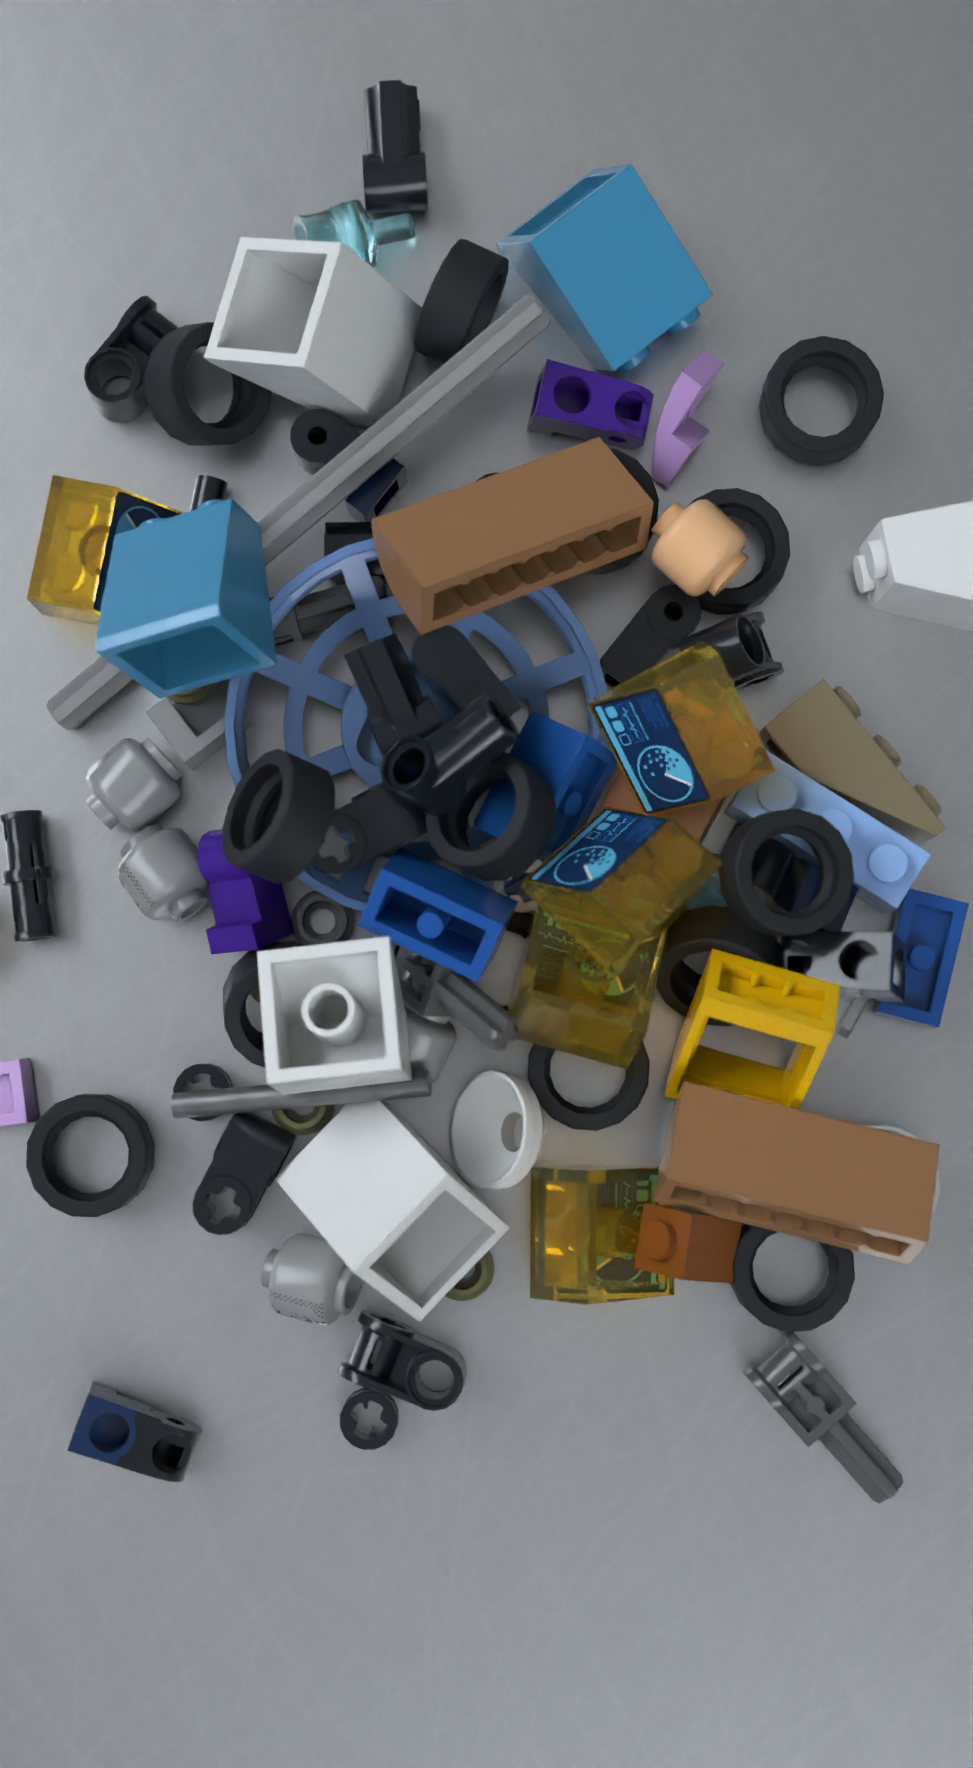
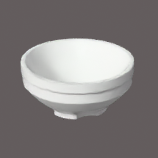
M495 1070L483 1071L473 1076L463 1086L457 1096L451 1113L449 1144L457 1171L471 1186L487 1190L509 1188L519 1183L530 1172L537 1159L541 1156L543 1140L548 1132V1125L537 1096L529 1084L519 1076ZM522 1115L523 1137L520 1150H518L514 1144L513 1131L516 1121Z

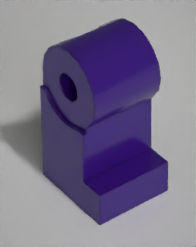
M547 359L537 379L527 430L550 436L553 432H558L586 440L600 437L605 444L630 449L640 448L644 446L654 394L645 387L628 381Z
M223 829L208 831L202 835L197 848V862L201 875L209 884L208 893L216 923L215 926L206 929L211 954L258 950L293 934L294 930L282 883L275 884L228 863L222 849Z

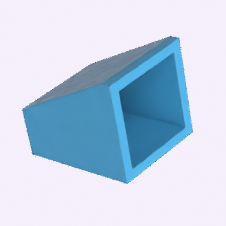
M632 164L591 170L496 243L502 254L509 260L510 264L595 369L607 371L618 369L620 373H624L636 367L651 354L648 346L666 331L669 335H674L687 328L700 316L697 307L713 296Z
M231 498L227 500L206 501L195 510L167 519H149L142 522L138 528L116 534L114 536L95 638L96 652L159 699L277 665L260 525Z

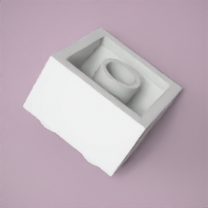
M389 936L257 952L267 1085L282 1095L412 1080L406 1011L392 941Z

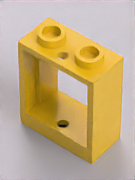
M712 949L673 1050L664 1096L677 1099L683 1082L686 1081L799 1110L834 1034L840 985ZM709 1017L797 1042L785 1070L698 1045Z

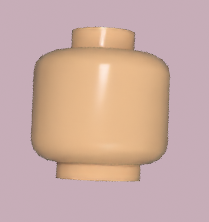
M707 499L697 500L686 509L678 502H675L664 512L651 530L659 538L653 547L652 562L681 590L690 596H698L706 591L716 596L732 581L749 559L743 552L747 541L744 530L713 502Z

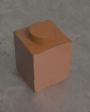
M644 1203L634 1268L680 1280L733 1283V1262L741 1236L742 1223L676 1206Z

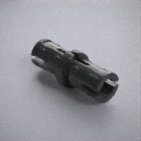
M24 810L0 815L1 822L3 823L8 870L2 872L3 885L10 886L15 926L14 941L26 942L57 937L56 930H54L49 882L55 880L54 868L47 866L41 820L43 818L42 811Z

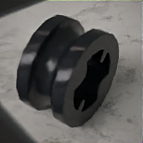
M210 1063L195 1064L185 1069L177 1077L173 1093L187 1092L190 1081L193 1084L200 1082L197 1075L201 1073L211 1075L210 1084L215 1088H234L229 1074L221 1067ZM221 1115L191 1117L190 1119L209 1121Z
M364 1387L355 1390L346 1399L340 1414V1428L344 1437L353 1446L362 1450H375L386 1445L394 1436L399 1421L398 1407L390 1394L379 1393ZM369 1401L380 1404L383 1407L380 1419L386 1424V1427L376 1433L373 1426L371 1427L370 1434L360 1432L356 1428L359 1417L352 1411L357 1404L362 1403L364 1409L368 1408Z

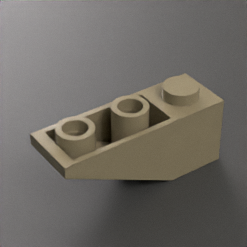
M822 679L767 723L757 734L758 739L771 754L881 823L922 842L938 836L946 829L938 818L942 814V809L936 799L922 785L911 786L897 769L902 763L897 752L882 736L876 735L873 738L856 719L861 715L858 705L842 687L837 685L832 689Z

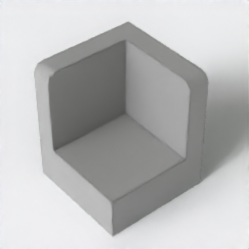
M220 682L216 683L215 688L208 697L198 703L190 705L172 704L165 697L146 711V714L181 760L192 771L226 746L224 721L227 691ZM245 716L246 731L248 728L252 726V724Z

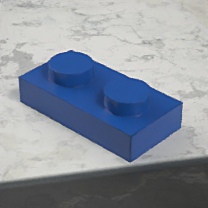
M909 889L897 908L892 932L907 945L904 1003L881 1002L875 999L872 1012L932 1028H939L969 903Z

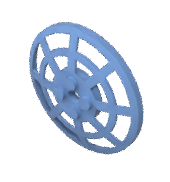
M374 538L347 545L309 565L280 589L270 601L273 631L296 603L321 583L340 573L344 577L355 610L345 614L327 628L308 649L301 663L276 653L277 665L254 671L290 687L286 699L283 725L286 752L329 771L331 776L352 768L369 788L382 782L380 770L383 760L368 724V721L372 718L356 683L352 687L318 671L332 651L354 632L363 628L368 642L371 643L393 634L387 618L406 615L394 596L379 599L366 565L368 562L378 560ZM551 586L529 593L526 596L535 602L562 634L571 653L537 667L534 666L530 656L517 639L494 618L483 612L448 624L458 629L468 640L472 631L475 630L500 650L516 673L515 676L501 682L517 702L526 699L529 715L536 712L549 718V707L545 690L581 677L587 701L588 736L607 749L610 748V742L593 710L595 704L609 701L608 689L598 655L580 620ZM408 651L406 654L411 663L410 651ZM254 672L233 677L228 685L224 729L227 761L235 789L250 767L246 747L245 716L248 690ZM414 673L423 696L428 695L442 724L458 713V710L437 684L424 681ZM307 696L343 710L341 718L343 745L307 758L303 736V719ZM468 822L466 834L469 848L478 851L481 844L491 840L494 836L475 826L471 828ZM347 832L337 834L342 839L351 843ZM429 841L409 842L402 846V848L425 859H441ZM398 849L384 855L383 857L390 859ZM376 857L351 871L342 873L340 880L315 869L311 863L297 877L313 890L337 903L363 912L371 894L370 892L363 891ZM461 870L464 877L492 889L491 881H484ZM535 871L532 873L523 872L512 877L511 881H504L505 893H518L534 882L530 881L529 878Z

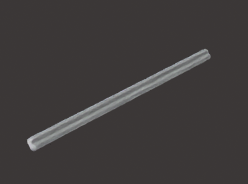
M530 294L524 295L257 522L261 530L265 567L549 327L551 320L542 305ZM100 656L49 699L47 703L48 711L53 719L63 728L73 730L128 684L132 678Z

